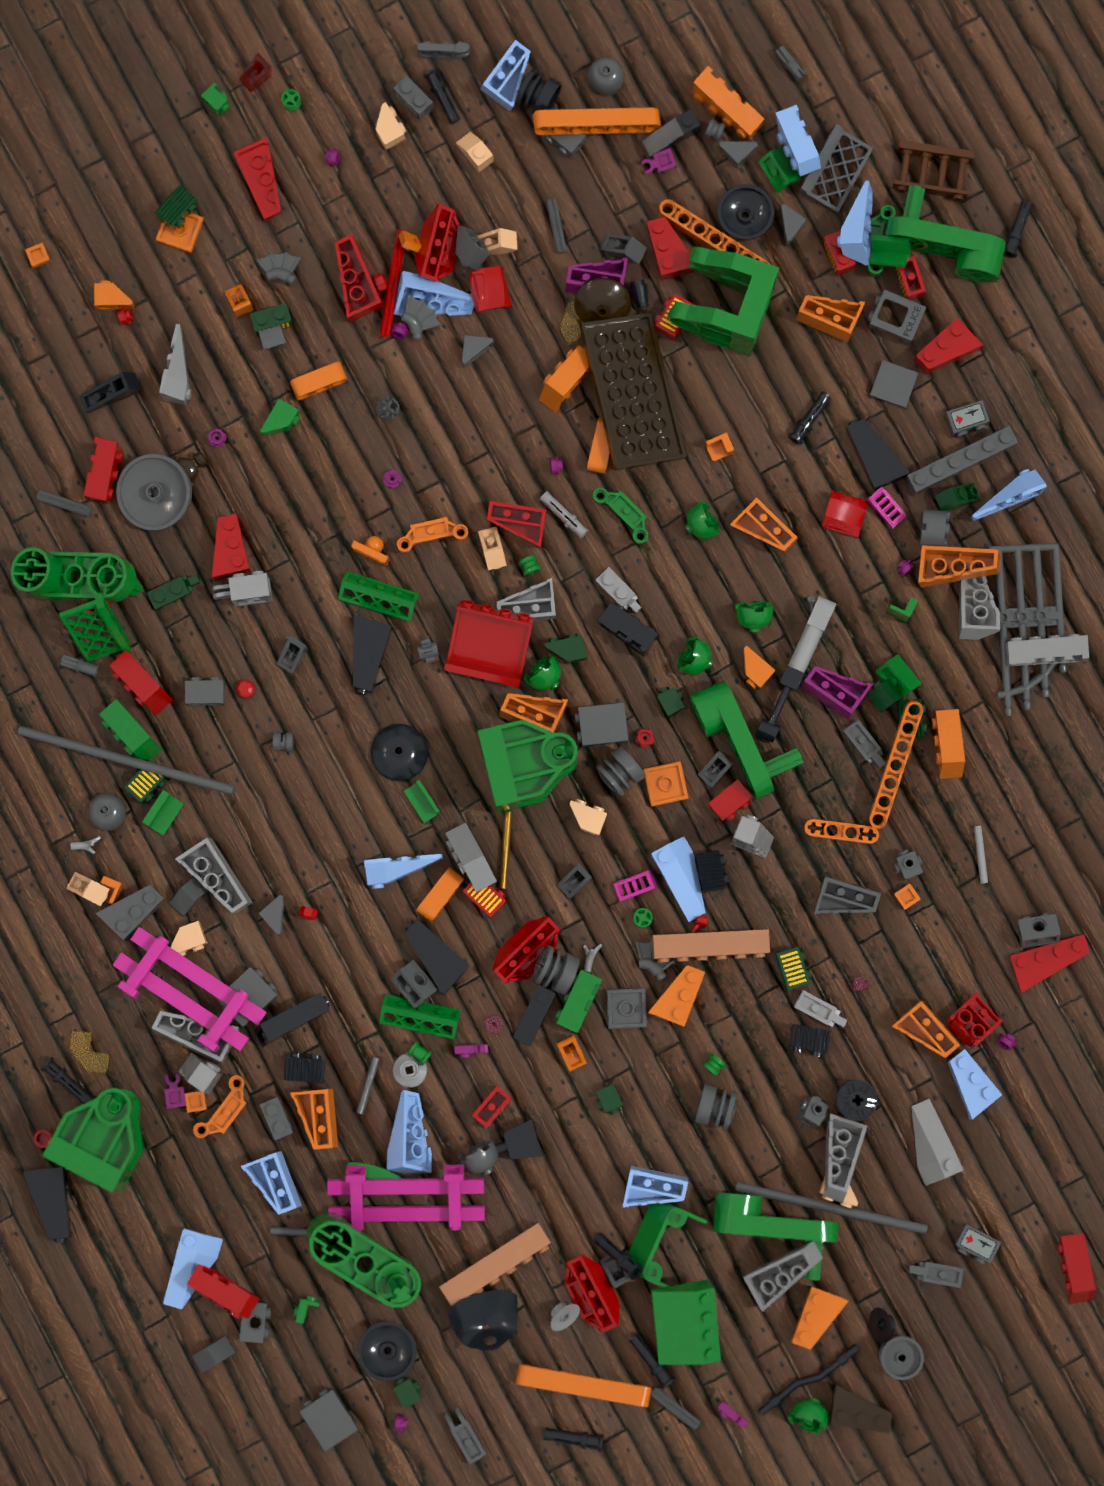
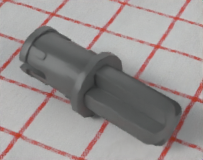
M784 46L779 47L775 51V54L785 65L784 68L790 71L796 81H799L806 75V72L796 62L797 59L793 58Z
M63 655L60 664L62 666L74 669L77 673L83 672L93 677L97 676L99 665L86 662L83 658L77 659L68 655Z

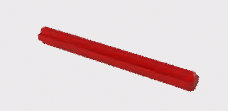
M397 229L380 330V336L383 338H389L391 334L404 248L398 235L403 229Z

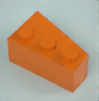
M806 295L796 320L848 343L865 302H848L844 299L839 301L831 300L827 297Z
M580 345L575 350L571 349L565 357L566 360L564 362L560 361L557 364L554 374H549L543 381L545 385L539 401L555 413L559 411L561 403L565 398L568 399L571 396L570 393L577 385L579 386L590 372L585 349Z
M757 497L730 524V526L784 552L799 539Z
M508 693L500 709L499 717L511 722L525 720L555 733L567 707L568 699L557 700L550 699L549 697L538 698Z
M959 709L938 710L935 712V717L931 719L932 729H935L934 746L937 747L936 763L938 764L939 779L960 778L963 776L965 754Z
M687 965L648 1014L684 1027L705 972Z
M922 999L892 1025L895 1029L915 1039L944 1058L960 1046V1042Z
M333 1089L290 1093L305 1125L304 1128L313 1149L338 1147Z
M810 1286L791 1342L811 1350L849 1300Z

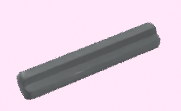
M549 199L547 200V208L557 254H562L567 249L557 200Z
M39 490L36 499L38 501L89 517L92 508L90 506Z
M657 1387L653 1388L650 1395L652 1398L692 1429L698 1428L701 1423L700 1420Z

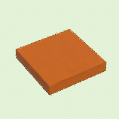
M188 214L184 225L179 229L176 228L175 231L162 222L155 240L158 243L192 254L204 217Z
M681 761L643 769L646 774L645 781L651 807L689 799Z

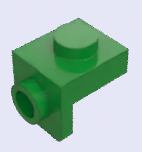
M306 1295L305 1299L301 1298L299 1306H295L293 1317H296L297 1323H305L309 1305L320 1307L321 1302L317 1301V1297Z

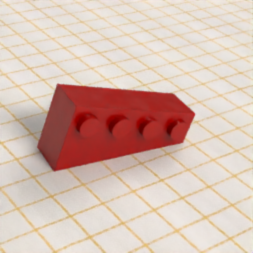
M351 234L336 241L335 248L341 275L346 316L352 322L383 308L384 303L356 238Z

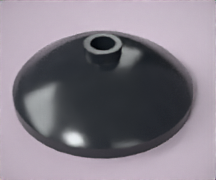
M750 184L734 186L722 196L719 202V223L723 230L733 238L739 240L756 239L765 234L773 222V202L769 195L757 186ZM746 213L749 217L745 219L742 217V214Z
M394 724L382 729L374 738L371 746V759L374 767L383 777L392 781H406L417 776L425 767L428 759V747L423 735L417 729L405 724ZM401 748L402 753L396 754L395 750Z
M385 1321L374 1324L364 1332L358 1344V1359L363 1370L372 1378L380 1381H394L403 1377L410 1371L416 1359L417 1348L412 1334L404 1326L395 1322ZM385 1347H390L392 1352L386 1354L384 1352Z

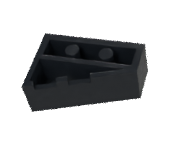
M610 603L598 619L597 624L644 657L657 640L658 633L650 626L643 624L635 615L625 612L626 609L620 604Z

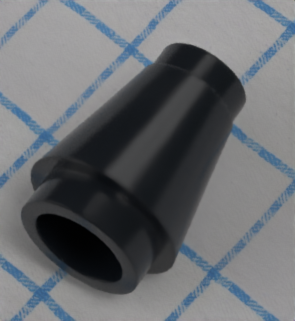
M645 280L631 282V288L629 289L638 309L649 306L648 287L645 284Z

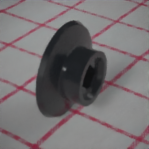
M877 1307L872 1310L869 1317L871 1334L877 1342L884 1343L895 1330V1320L892 1315L882 1308Z

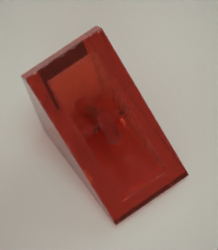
M257 53L239 80L250 92H253L273 75V72L266 60Z

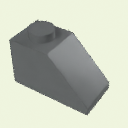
M460 225L457 232L456 255L461 260V265L465 268L478 270L490 254V251L472 229Z
M608 233L600 250L620 260L628 257L627 263L639 264L647 247L634 237Z

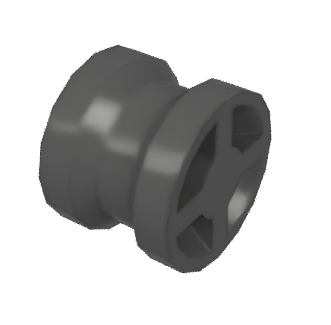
M711 119L705 137H713L716 141H720L726 124H719L714 119Z

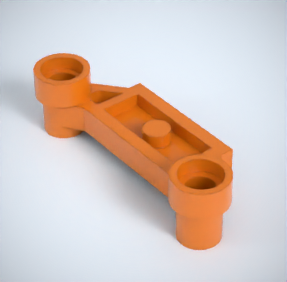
M447 517L410 525L411 529L406 536L401 537L397 541V547L400 552L408 553L416 544L447 537H454L459 541H463L468 537V529L463 524L456 525L448 521ZM462 531L464 535L458 536V532ZM403 544L409 545L406 549L402 548Z
M235 1075L229 1079L231 1092L207 1123L200 1122L194 1126L193 1133L196 1137L205 1138L207 1135L218 1132L224 1134L247 1104L244 1101L245 1081L241 1076ZM236 1080L241 1082L239 1087H236L234 1084ZM200 1127L205 1128V1132L203 1134L199 1132Z

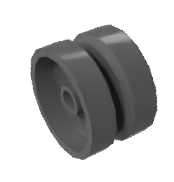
M904 1335L891 1336L881 1345L878 1354L879 1363L884 1372L898 1380H907L916 1376L922 1369L924 1362L923 1350L920 1345L912 1338ZM900 1354H904V1361L898 1360Z

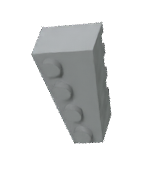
M1079 634L1068 635V637L1054 635L1048 636L1045 639L1036 636L1029 637V640L1010 638V641L1005 644L1007 666L1084 662L1089 659L1088 635L1079 636Z
M751 815L742 816L730 845L766 859L774 837L761 823L757 822L758 819Z
M205 838L175 858L231 913H238L253 903L212 838Z
M160 1011L151 1028L154 1033L223 1065L232 1045L220 1039L217 1043L220 1048L215 1054L198 1042L202 1034L206 1036L209 1030L193 1019L182 1015ZM232 1026L236 1030L240 1031L239 1027Z
M830 1114L826 1126L824 1196L843 1203L867 1126Z
M814 1241L753 1269L743 1278L763 1312L820 1262L823 1257Z

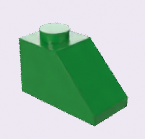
M278 399L260 430L261 435L267 437L291 430L293 426L296 427L301 418L299 410Z

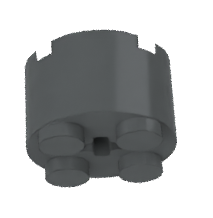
M923 509L919 547H922V545L947 547V538L945 537L949 535L950 511Z

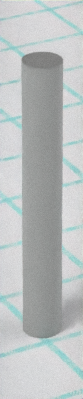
M974 826L980 884L988 883L982 827Z

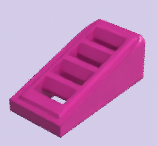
M883 487L879 488L867 500L892 529L907 517L905 512ZM882 495L884 498L877 503L876 500ZM887 501L889 504L882 509L880 506ZM893 507L894 510L887 515L885 512ZM898 512L900 515L892 521L890 518Z
M651 870L613 883L619 901L658 888ZM644 876L647 877V880L650 885L649 887L646 886ZM638 878L642 886L641 890H639L638 884L636 882V879ZM630 881L632 882L633 888L635 890V892L633 893L628 883ZM622 884L625 885L628 895H624L621 887Z

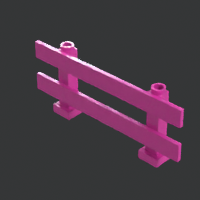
M139 927L130 940L145 949L147 953L138 964L121 952L113 966L128 975L129 979L126 983L121 981L117 987L136 1000L140 994L137 989L142 985L208 1029L209 1033L206 1036L202 1034L198 1042L215 1054L220 1048L217 1044L220 1039L241 1051L249 1038L230 1026V1024L239 1012L259 1025L267 1012L247 999L249 995L243 990L234 991L167 946L169 941L164 937L159 936L155 938ZM158 959L227 1004L220 1017L218 1018L151 973L150 971Z
M366 1165L346 1166V1179H327L328 1195H350L351 1206L328 1207V1212L342 1215L348 1222H351V1225L361 1231L364 1229V1222L449 1221L450 1229L456 1231L461 1229V1221H485L484 1205H461V1194H484V1178H464V1165H444V1178L366 1179ZM448 1194L449 1206H363V1195Z

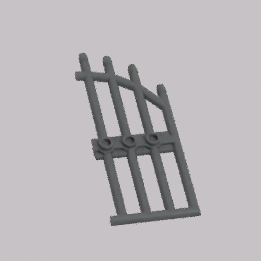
M1059 543L988 546V549L999 550L1001 555L999 574H996L998 609L1000 612L1003 690L997 691V698H1004V713L1006 717L1012 716L1011 696L1020 693L1023 694L1024 710H1030V689L1040 682L1042 697H1049L1048 675L1056 664H1041L1040 673L1030 681L1028 665L1021 666L1022 685L1011 688L1005 644L1008 642L1007 628L1018 627L1019 638L1027 640L1026 627H1038V636L1041 639H1045V626H1057V635L1065 637ZM1040 551H1052L1055 606L1044 607ZM1014 552L1017 608L1006 609L1002 553ZM1021 552H1033L1036 607L1025 608ZM1060 663V673H1066V663Z

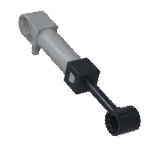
M821 596L818 597L790 662L780 680V684L784 685V688L769 720L763 718L756 736L771 743L774 742L780 729V725L776 724V721L791 689L797 691L835 609L836 603Z

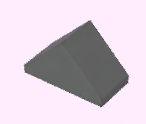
M719 142V151L737 169L757 150V142Z
M782 204L780 214L785 244L790 246L804 227L806 219L787 205Z
M465 335L462 366L466 368L493 347L494 340L488 337Z
M289 636L276 665L293 674L307 653V646Z
M718 751L698 776L712 788L732 767L733 763Z
M579 863L557 886L571 899L592 880V877Z
M193 877L179 889L170 904L184 917L209 890Z
M279 895L259 913L277 935H282L285 900L283 895Z
M610 1256L600 1260L614 1289L631 1280L628 1277V1273L620 1270L617 1267V1262Z
M225 1336L193 1355L192 1358L201 1373L236 1352Z

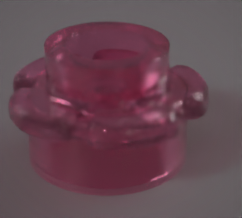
M860 977L852 980L853 984L850 985L854 993L869 988L867 984L869 981Z
M491 1015L490 1018L488 1017L485 1020L486 1030L489 1033H500L504 1026L503 1019L499 1018L498 1015Z

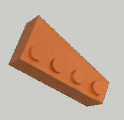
M707 66L693 82V98L700 104L704 103L711 114H717L721 117L722 122L727 127H733L739 137L750 141L764 125L765 119L747 102L742 103L739 94L735 90L729 91L725 81L721 77L715 78L711 74L713 70Z
M922 545L918 583L923 588L999 574L1000 552L996 549Z

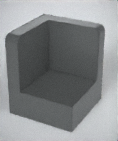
M281 325L259 331L265 350L277 346L280 349L287 347Z

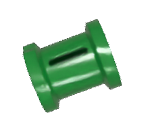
M416 1041L407 1055L414 1057L423 1066L433 1052L431 1050L427 1051Z

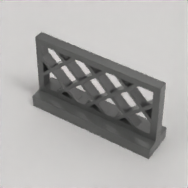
M838 124L832 127L818 153L821 169L806 174L797 191L799 194L812 198L835 213L839 212L873 150V147L842 130L843 127ZM841 136L849 140V147L841 149L839 142ZM862 147L867 152L863 157L857 158L855 148ZM851 149L854 159L845 161L842 151ZM839 152L841 163L832 165L831 155ZM855 162L856 172L848 174L846 164ZM842 165L845 175L836 177L833 167ZM830 168L832 179L824 181L822 171ZM846 178L848 187L840 190L837 180ZM834 181L836 191L827 194L824 183ZM821 185L824 195L817 196L811 191L814 186ZM838 195L839 203L837 207L830 204L828 196Z

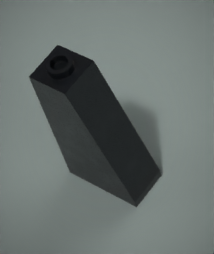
M857 418L848 423L845 431L873 491L897 482L909 475V470L865 419L859 421Z
M355 615L353 630V687L357 689V693L367 695L368 693H373L392 632V626Z
M418 919L415 922L412 920L405 927L407 930L405 935L440 992L445 995L470 966Z
M319 993L261 1023L254 1032L262 1047H265L327 1013L330 1010V1003L326 996H322Z
M64 1167L24 1171V1177L49 1240L55 1239V1243L67 1242L66 1238L72 1236L66 1169Z

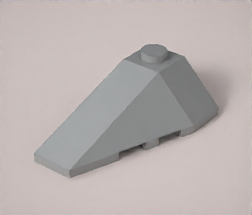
M176 324L171 342L173 353L168 354V369H164L159 393L163 401L186 405L187 400L191 398L192 389H189L183 332L180 324Z
M986 576L960 581L959 639L979 640L1000 632V612L993 600V594L987 585Z
M930 1099L911 1106L917 1168L925 1186L963 1171L957 1154Z

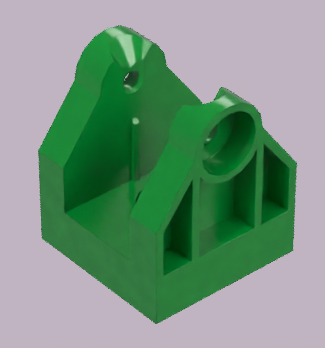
M693 247L689 254V268L709 277L726 288L744 293L745 297L737 316L717 308L675 302L668 313L667 320L706 342L750 357L775 288L779 267L734 252Z
M525 720L478 730L498 814L543 803L563 777L570 775L576 768L577 745L574 739L567 734L554 733Z
M111 1088L101 1092L96 1099L65 1113L43 1157L112 1193L123 1192L145 1150L140 1122L142 1107L139 1097L134 1092L126 1089Z

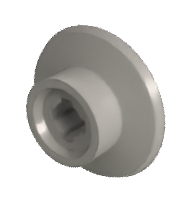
M405 1053L394 1062L392 1070L394 1079L403 1087H416L425 1080L427 1065L425 1063L421 1066L418 1060ZM413 1066L414 1073L407 1075L405 1068Z
M565 1302L556 1305L551 1311V1329L561 1331L569 1327L577 1319L580 1307L576 1304L567 1305Z

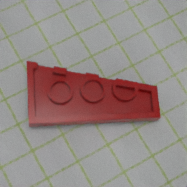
M266 137L233 152L264 221L282 213L269 142Z
M1083 934L1009 957L1020 993L1090 952L1085 935Z

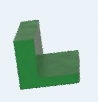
M783 148L769 151L758 161L777 193L782 192L791 183L802 179L797 170H793L790 159L786 157Z
M873 234L871 238L872 253L869 258V264L906 267L911 254L910 238Z
M911 597L904 610L890 604L886 614L907 623L918 600Z
M898 654L876 671L883 682L887 679L892 682L902 695V698L899 700L904 699L922 684Z
M417 780L414 785L403 791L424 824L441 814L420 780Z
M162 790L142 823L159 834L165 835L184 806V803Z

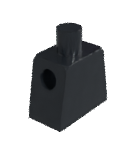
M532 1120L504 1132L505 1141L495 1144L498 1155L509 1152L510 1159L542 1156Z

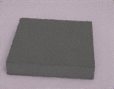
M883 360L870 397L905 409L918 372Z
M645 988L607 990L608 1029L647 1027Z

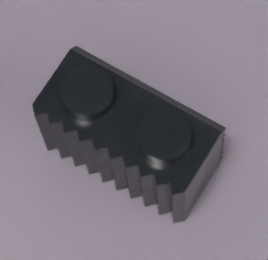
M719 850L696 854L702 892L709 893L726 889L729 881L727 873H723L722 866L725 865L724 855L719 854Z
M792 1024L788 1048H792V1052L803 1054L804 1050L812 1051L811 1055L823 1057V1053L828 1054L831 1030Z
M291 1053L290 1057H286L284 1080L324 1083L326 1060L321 1059V1055H310V1058H302V1054Z

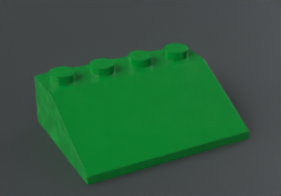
M706 1279L651 1290L658 1364L703 1365L721 1361L715 1291L711 1283Z

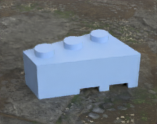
M516 40L480 89L510 112L514 106L531 52Z
M795 105L776 112L779 130L777 139L780 145H784L783 149L786 157L791 158L790 163L793 170H797L799 175L802 176L821 169V164L812 138L808 136L804 129L806 126L804 120L800 121L799 109Z
M965 1049L961 1050L947 1062L968 1113L969 1120L974 1119L1002 1095Z
M282 1151L240 1166L250 1176L252 1182L264 1194L263 1196L278 1215L302 1206Z
M631 1166L623 1207L684 1201L688 1177Z

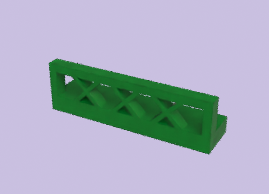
M347 571L341 583L338 599L411 621L419 593ZM345 588L352 590L355 595L352 597L344 595ZM369 595L373 601L366 602L362 596ZM383 600L388 601L391 607H383L380 602ZM398 607L410 608L409 613H402Z
M385 994L379 1023L455 1039L461 1010L423 1002L417 1008H414L406 998ZM385 1012L393 1014L396 1018H384ZM404 1018H412L415 1022L408 1023ZM423 1022H431L434 1026L426 1027ZM442 1026H451L453 1030L452 1032L445 1031Z

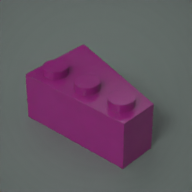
M628 257L616 261L604 260V262L594 264L590 262L569 265L565 292L576 294L585 282L595 278H610L624 286Z
M815 666L803 682L801 688L848 720L873 684L855 680V678L844 677L836 672Z

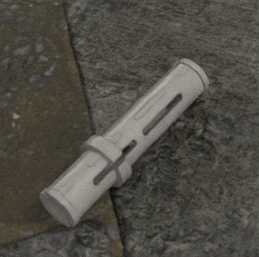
M548 491L541 496L539 500L565 523L564 526L566 528H570L580 539L586 535L589 530L577 520V516L568 512ZM551 503H553L562 513H560Z

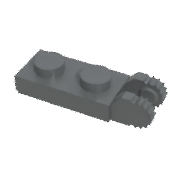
M425 41L417 44L418 58L467 59L470 56V45L467 42H458L455 45L448 42L433 44L432 42Z
M459 1407L454 1410L462 1422L455 1427L448 1413L444 1417L468 1463L472 1464L487 1455L470 1423L465 1419Z

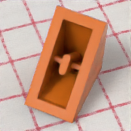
M242 284L224 291L236 318L253 311L251 302Z
M575 1036L557 1043V1047L569 1072L587 1064Z

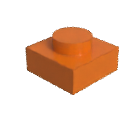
M403 230L398 235L404 249L419 252L422 246L418 236Z
M43 243L25 249L33 268L50 262Z
M911 884L893 894L904 910L921 900Z
M201 1091L184 1093L187 1113L207 1110L205 1093Z

